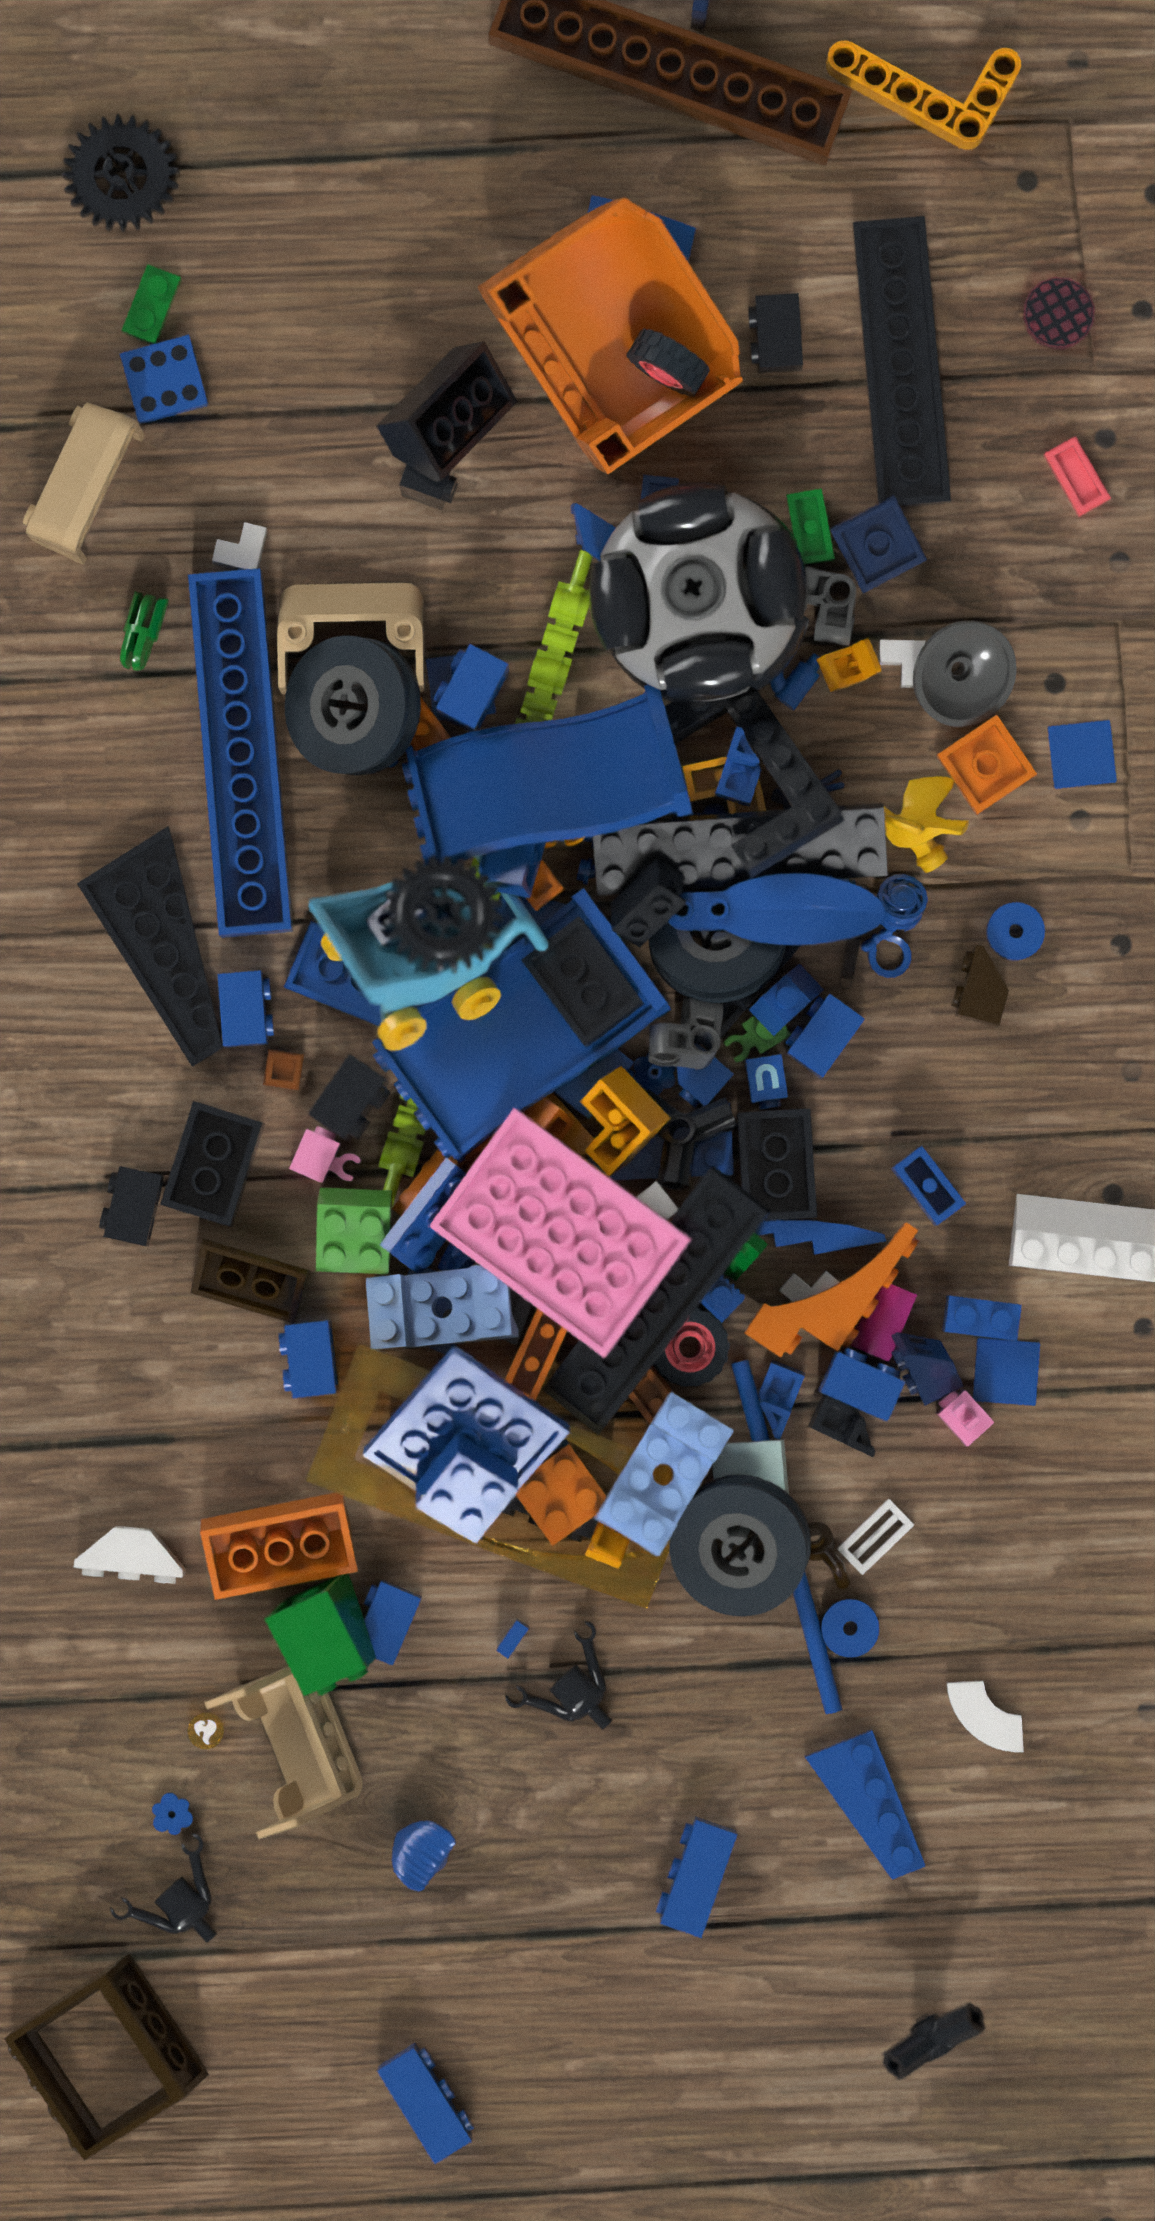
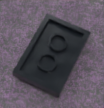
M580 916L549 938V945L546 950L538 951L535 949L521 959L586 1048L645 1004Z

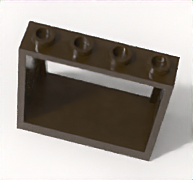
M130 1953L15 2028L4 2038L8 2044L10 2055L16 2061H19L28 2075L31 2087L40 2093L48 2105L50 2116L61 2125L68 2136L71 2148L79 2153L84 2161L186 2098L209 2075ZM99 1990L163 2086V2088L103 2128H100L38 2033L39 2030Z

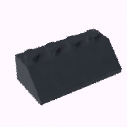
M485 341L454 347L376 427L393 457L433 481L439 482L447 476L518 401Z

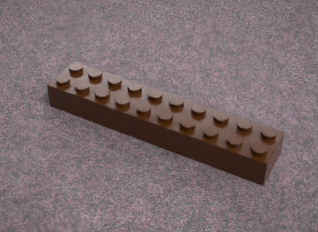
M501 0L488 34L489 45L823 166L827 165L852 94V89L606 0Z

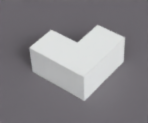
M244 522L239 544L217 539L212 558L213 564L237 570L259 568L267 528Z
M879 641L878 661L880 665H901L900 688H913L914 665L925 641Z
M825 1271L815 1284L810 1287L793 1273L779 1291L794 1302L825 1291L840 1282Z

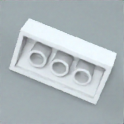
M1016 1194L1009 1266L1155 1282V1210Z

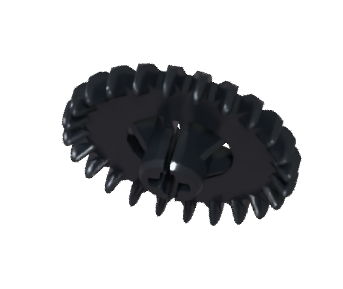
M116 114L114 125L111 126L107 119L102 116V129L98 130L92 123H88L91 134L89 137L77 132V138L82 145H68L75 158H63V163L72 168V170L63 172L61 176L64 180L73 183L66 186L64 191L66 194H77L70 201L72 207L84 205L80 212L81 218L94 214L93 226H98L105 220L106 230L111 231L115 223H119L120 230L124 233L127 230L128 223L132 222L135 229L140 230V219L144 218L148 223L153 224V211L161 215L165 214L161 202L172 203L174 201L167 190L178 189V183L170 178L177 176L180 173V169L169 165L175 162L178 156L176 153L165 154L171 147V141L165 140L158 143L162 131L158 128L149 134L150 123L148 120H145L137 128L134 115H131L127 125H124L120 114ZM115 149L130 150L127 155L114 152ZM135 153L145 161L147 170L135 167L132 160ZM109 155L112 156L117 166H120L123 170L125 169L127 181L134 193H131L125 180L120 178L118 174H115V167L111 158L108 157ZM103 157L105 160L103 170L95 172L99 160ZM138 176H147L143 188L139 191L135 185ZM95 178H106L110 186L107 195L98 188ZM115 191L125 192L129 198L114 199L112 196Z
M448 855L444 857L442 864H438L436 858L430 856L429 866L427 867L417 860L415 861L416 872L408 868L402 869L405 881L397 878L392 880V886L398 891H388L385 893V898L393 903L387 904L382 908L383 914L392 915V917L383 922V927L395 928L389 934L388 941L401 940L396 950L397 954H401L406 950L411 951L408 964H412L419 957L422 958V971H425L431 962H435L436 972L440 974L444 963H448L452 973L455 974L458 968V961L460 960L467 969H470L472 965L471 955L475 956L479 961H483L484 952L481 946L488 950H493L494 942L489 936L498 938L501 935L500 929L493 924H500L504 920L503 915L494 912L502 908L503 902L498 899H491L497 894L498 888L494 886L485 887L489 881V876L482 875L477 878L478 866L473 865L466 870L464 869L465 860L462 858L458 860L456 865H452ZM436 889H443L442 895L434 898L427 894ZM447 889L458 893L464 901L458 903L453 897L448 896ZM417 906L426 911L425 919L420 921L416 917ZM467 906L470 909V921L460 916V911ZM443 912L449 914L448 918L444 917L441 921L436 918L437 915H441ZM427 926L428 930L432 934L439 936V938L428 934L422 927ZM454 930L460 933L451 938H444V936L451 934Z

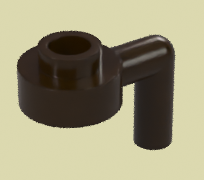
M821 1522L808 1523L811 1537L820 1535L818 1540L811 1541L809 1560H823L830 1568L837 1587L840 1589L847 1588L850 1585V1579L843 1561L833 1551L835 1540L831 1529Z

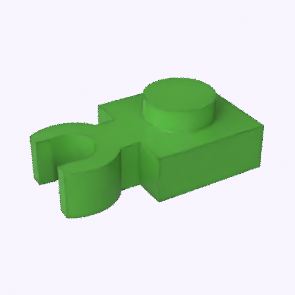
M753 1016L741 1024L746 1034L743 1036L732 1035L723 1044L725 1047L733 1042H738L742 1045V1053L733 1059L735 1063H738L747 1058L752 1047L755 1046L761 1055L791 1036L787 1027L784 1026L773 1036Z

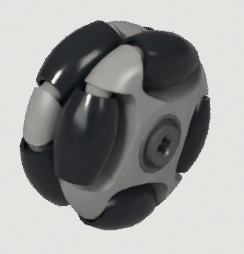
M689 482L660 489L639 500V510H633L620 522L604 546L600 555L601 562L595 563L592 566L589 583V604L592 622L606 652H611V655L621 669L642 688L645 685H650L659 689L662 699L682 704L685 701L723 700L747 692L750 686L759 691L773 681L787 667L797 653L808 627L809 619L804 616V611L807 609V581L797 540L788 527L774 513L747 497L727 492L725 485L708 482Z

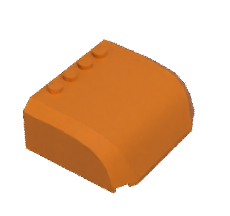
M624 197L608 202L583 215L478 286L488 307L582 451L595 468L606 474L617 469L743 382L740 374L738 340L659 217ZM641 329H651L675 340L695 353L708 365L710 371L694 397L683 395L667 388L630 362L627 353Z

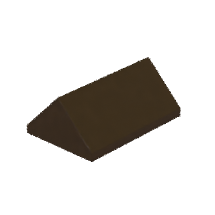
M203 1239L190 1293L294 1324L310 1270Z

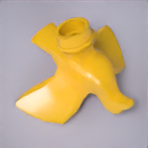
M936 776L909 780L903 795V808L900 815L894 814L884 806L885 835L893 845L912 849L917 857L915 861L916 866H920L924 873L935 870L948 859L944 846L936 843L933 838L941 834L963 835L968 828V820H949L936 816L935 810L953 787L954 782L951 777Z

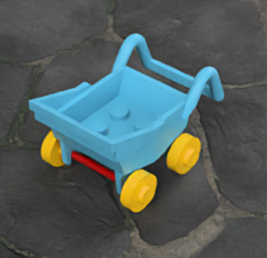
M487 853L475 857V858L477 859V861L479 862V864H480L481 858H482L484 855H487ZM391 882L373 889L309 900V908L325 932L321 939V947L330 960L344 961L371 1004H380L382 1023L378 1028V1036L388 1050L393 1051L412 1045L426 1030L427 1024L418 1009L411 1006L433 1002L456 990V994L452 999V1005L460 1018L464 1020L479 1018L492 1010L501 996L494 981L489 977H481V974L488 970L491 961L500 955L516 935L525 932L538 951L546 950L549 945L547 938L519 896L501 893L517 919L509 922L501 929L500 937L493 938L489 936L494 942V949L488 950L481 946L484 952V959L479 961L475 956L471 955L472 965L470 969H467L460 960L458 961V968L455 974L452 973L448 963H444L442 972L437 974L435 962H431L427 969L422 971V958L419 957L412 964H408L410 950L397 954L398 945L387 948L382 946L366 923L365 919L388 901L385 898V893L388 891H398L392 886ZM447 889L448 896L453 897L458 903L464 901L458 893ZM467 906L460 911V916L470 921V909ZM454 930L451 934L444 936V938H451L460 933Z

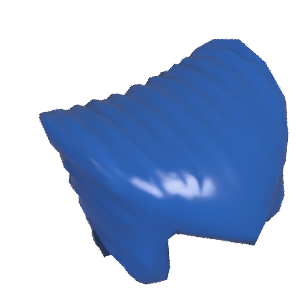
M429 1820L418 1821L399 1830L396 1833L392 1850L393 1871L397 1878L409 1889L415 1891L424 1890L433 1876L446 1866L450 1851L456 1844L455 1838L449 1830Z

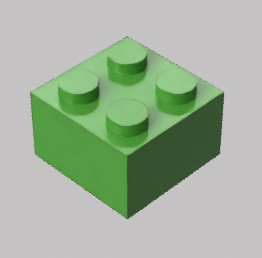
M320 1188L317 1202L316 1271L389 1274L391 1254L381 1247L380 1244L391 1230L392 1190Z

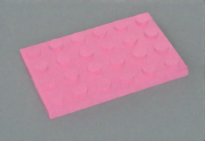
M514 1108L429 1226L604 1358L613 1349L692 1240V1238L517 1108Z

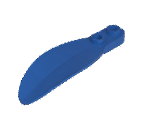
M777 874L750 879L738 883L723 892L682 893L680 897L687 900L685 905L689 907V912L683 917L675 914L668 922L672 927L681 931L726 930L735 936L754 942L775 945H812L844 940L865 934L882 922L885 910L882 902L876 896L858 885L814 874ZM717 904L725 906V912L721 916H715L712 913L713 907Z

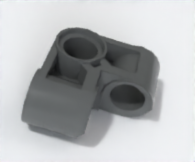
M804 566L807 581V604L820 606L816 620L814 641L850 646L857 599V589L853 580L844 574L825 572L820 569ZM843 582L850 587V595L843 601H836L830 596L831 588L835 584Z
M685 997L681 1009V1024L659 1023L650 1025L649 1061L658 1066H678L693 1069L708 1067L721 1043L723 1003H709ZM694 1044H702L706 1047L707 1051L699 1050Z

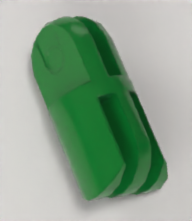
M134 591L123 629L125 637L120 652V662L124 668L130 669L132 666L133 671L145 668L153 643L158 641L169 599L160 597L157 600L156 596L149 594L143 596L141 592Z

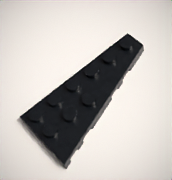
M167 826L78 882L77 885L187 1060L194 1067L223 1049V1044L170 827Z

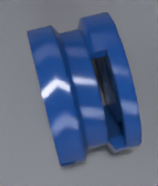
M896 874L888 877L880 885L876 895L882 902L885 910L884 918L880 924L894 932L896 929H904L905 931L913 929L920 922L928 902L927 891L923 884L916 878L906 874Z

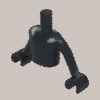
M584 1621L592 1629V1634L588 1638L580 1637L574 1630L576 1639L582 1643L592 1679L575 1664L549 1689L562 1706L555 1702L527 1694L526 1690L520 1685H516V1688L522 1692L523 1699L515 1703L505 1695L507 1704L513 1708H520L524 1704L569 1722L580 1720L588 1715L601 1730L606 1728L612 1722V1719L599 1706L604 1698L606 1683L593 1644V1639L596 1635L593 1623Z
M192 1833L199 1841V1846L194 1851L187 1850L184 1844L181 1843V1848L189 1855L192 1874L198 1892L181 1876L154 1901L165 1913L168 1920L157 1914L133 1907L130 1901L124 1897H121V1899L128 1905V1911L124 1915H118L110 1907L112 1916L118 1920H125L128 1917L134 1918L172 1934L186 1932L193 1928L206 1943L214 1938L217 1932L204 1919L209 1911L212 1898L200 1858V1852L203 1848L201 1837Z

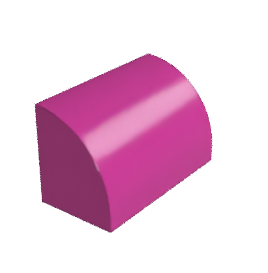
M892 1284L888 1289L881 1286L874 1297L879 1303L868 1319L861 1316L854 1327L859 1332L850 1346L889 1362L892 1356L891 1352L896 1347L891 1335L902 1332L917 1295Z

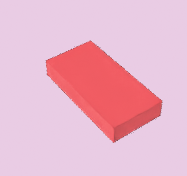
M1076 436L1044 453L1043 456L1078 517L1111 499Z

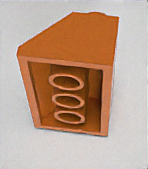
M343 1491L201 1519L200 1534L215 1600L358 1572L351 1525Z

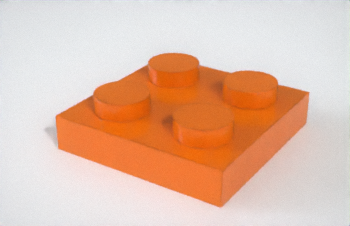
M995 715L936 756L976 816L1037 775L998 715Z
M570 1444L544 1461L515 1494L552 1546L594 1517L607 1497Z

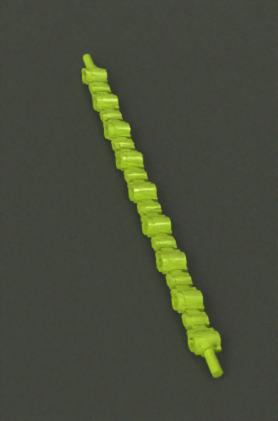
M579 551L570 584L558 582L548 617L556 619L555 625L547 624L541 643L548 646L547 651L537 650L527 686L535 688L534 693L526 692L520 713L527 715L526 720L516 718L515 724L553 719L558 701L551 699L552 694L562 696L572 659L566 658L564 655L565 652L573 654L579 632L572 629L574 625L583 627L590 606L589 590L583 588L593 558L587 551ZM474 857L471 866H473V865H477V866H478V870H477V873H476V877L478 878V877H480V875H479V865H480V864H479V862L477 861V859ZM497 892L491 899L499 900L501 893ZM411 1098L407 1100L406 1107L401 1105L398 1107L393 1126L399 1127V1132L397 1134L389 1131L378 1166L389 1170L383 1190H392V1207L402 1175L414 1176L424 1144L423 1141L416 1139L417 1133L425 1135L426 1130L414 1115V1112L419 1108Z

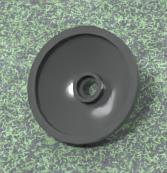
M960 621L940 629L924 644L914 665L913 688L920 706L936 721L948 726H971L988 719L1004 705L1013 689L1017 668L1014 651L1009 641L1001 632L983 622ZM959 662V668L956 671H951L953 664Z

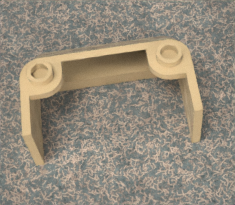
M89 402L83 408L80 406L75 408L69 422V426L73 427L37 505L31 504L23 519V524L27 525L26 533L33 542L82 565L85 564L87 558L80 548L130 441L134 438L142 442L145 437L137 420Z
M410 583L292 585L286 588L279 600L277 630L278 688L281 694H286L288 652H300L311 645L314 638V622L386 621L387 638L395 648L400 650H416V679L419 691L425 692L424 600L421 591Z
M289 1667L241 1685L204 1702L206 1708L209 1709L232 1701L236 1712L242 1719L252 1721L261 1717L287 1784L278 1788L273 1798L274 1808L279 1821L257 1831L258 1839L297 1827L357 1797L361 1793L363 1786L362 1776L329 1693L318 1696L317 1692H313L304 1696Z

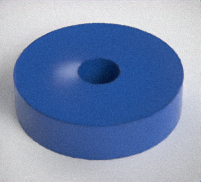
M1019 902L1005 904L998 908L988 921L986 928L987 941L991 949L998 956L1011 961L1024 960L1036 953L1044 941L1045 926L1043 919L1033 907ZM1012 925H1018L1022 929L1020 938H1013L1009 934V928Z
M842 1599L833 1603L824 1613L821 1621V1632L824 1642L834 1653L843 1657H858L867 1653L875 1645L879 1636V1621L875 1612L866 1603L857 1599ZM853 1621L856 1623L857 1630L854 1634L848 1635L844 1633L843 1626L846 1622Z

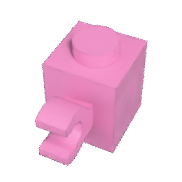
M316 1126L314 1132L306 1129L289 1169L323 1184L329 1171L336 1173L345 1181H353L354 1177L344 1172L343 1165L346 1161L350 1160L360 1164L361 1159L351 1153L336 1157L341 1146L340 1143L334 1141L337 1134Z
M964 1389L959 1393L954 1391L944 1396L938 1402L941 1409L936 1414L967 1447L995 1423Z

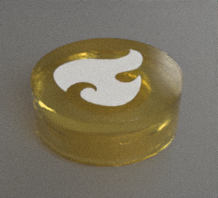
M202 1712L190 1721L187 1733L189 1740L194 1746L200 1749H211L221 1742L225 1729L222 1720L216 1714Z

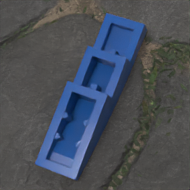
M812 1220L764 1221L755 1232L758 1236L772 1233L775 1247L811 1241L813 1255L886 1241L885 1234L851 1225Z

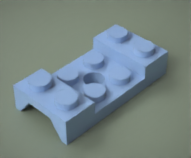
M481 1265L412 1275L396 1274L366 1278L371 1350L387 1352L519 1337L518 1328L512 1315L510 1287ZM443 1298H448L453 1306L451 1314L446 1318L438 1317L435 1310L437 1302Z
M668 1393L594 1519L636 1542L654 1556H659L677 1527V1522L734 1430L674 1393ZM659 1464L668 1465L673 1472V1478L667 1485H659L653 1478V1471Z

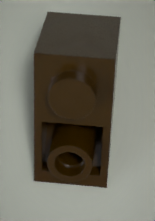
M976 944L973 952L966 950L961 972L967 974L963 987L956 986L951 1006L957 1008L955 1014L957 1017L998 1027L1000 1026L1009 990L984 946Z

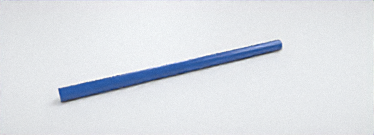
M749 1359L732 1363L731 1366L751 1440H770L763 1411L759 1404L760 1400ZM805 1571L798 1587L793 1592L823 1708L825 1714H831L843 1709Z

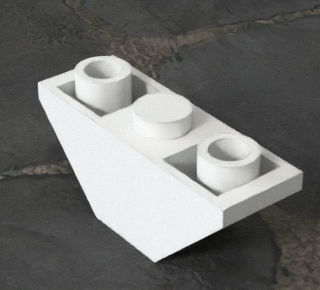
M125 1526L114 1527L74 1560V1568H82V1575L103 1577L104 1571L118 1572L119 1579L140 1580V1574L155 1575L154 1582L175 1584L176 1577L183 1578L186 1570L153 1529Z

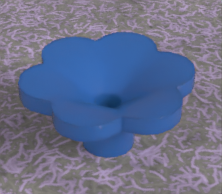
M648 1053L646 1057H639L635 1060L634 1069L637 1073L634 1076V1080L642 1088H646V1091L650 1089L656 1095H659L663 1089L672 1088L675 1084L676 1078L673 1072L676 1066L654 1065L649 1061ZM653 1069H657L658 1074L653 1075L651 1071Z

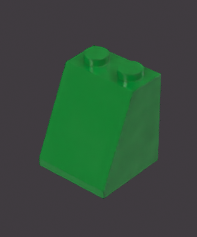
M349 1574L334 1576L284 1599L265 1618L304 1696L313 1692H317L318 1696H321L335 1689L338 1686L336 1682L344 1678H348L349 1682L365 1676L369 1673L368 1666L376 1659Z

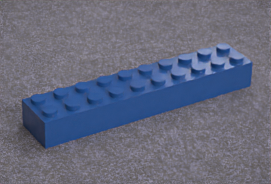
M260 568L189 574L188 581L219 936L221 938L294 932L263 573Z

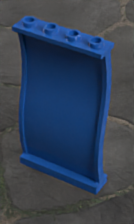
M645 685L644 694L592 713L564 719L503 725L477 730L442 740L418 751H414L413 747L409 746L406 750L408 762L402 763L406 783H413L414 789L408 790L412 810H419L420 816L414 817V822L419 839L425 837L426 844L420 845L425 866H429L430 856H434L438 864H442L444 857L448 855L451 859V864L455 865L461 858L468 860L514 846L591 837L615 832L646 823L671 812H677L678 817L691 814L692 810L661 691L653 686Z
M584 888L573 895V899L541 924L539 928L548 940L580 916L645 1003L586 1048L521 961V959L536 949L528 936H525L491 961L488 970L481 974V977L491 978L501 993L498 1003L487 1014L473 1020L460 1018L452 1005V999L456 994V990L438 1000L424 1004L418 1009L426 1021L427 1027L423 1035L412 1045L393 1051L388 1050L381 1039L376 1038L372 1041V1044L378 1051L373 1054V1057L385 1073L391 1069L397 1077L398 1081L393 1084L405 1101L410 1098L419 1108L414 1112V1115L425 1130H428L430 1127L434 1129L439 1136L434 1143L445 1158L448 1159L453 1156L456 1161L461 1163L465 1160L464 1157L499 1130L514 1108L519 1109L521 1112L526 1111L615 1051L657 1017L661 1018L672 1010L617 933L612 931V926Z

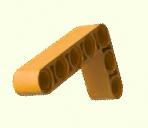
M847 40L838 41L832 45L828 53L826 66L828 73L839 82L958 148L972 150L982 142L1014 85L1021 68V59L1013 49L1000 48L990 56L964 104ZM844 53L851 57L853 63L849 67L842 68L835 64L833 58L838 54ZM998 61H1006L1011 64L1013 72L1008 75L999 74L995 70L994 64ZM870 71H877L883 75L884 81L879 85H872L867 82L865 75ZM902 88H908L914 92L915 99L907 103L902 102L898 99L896 92ZM981 92H989L994 96L996 102L991 106L981 105L977 100V95ZM936 105L941 106L945 109L947 116L942 120H935L930 117L928 109ZM964 123H971L976 126L978 134L974 137H965L961 134L959 127Z

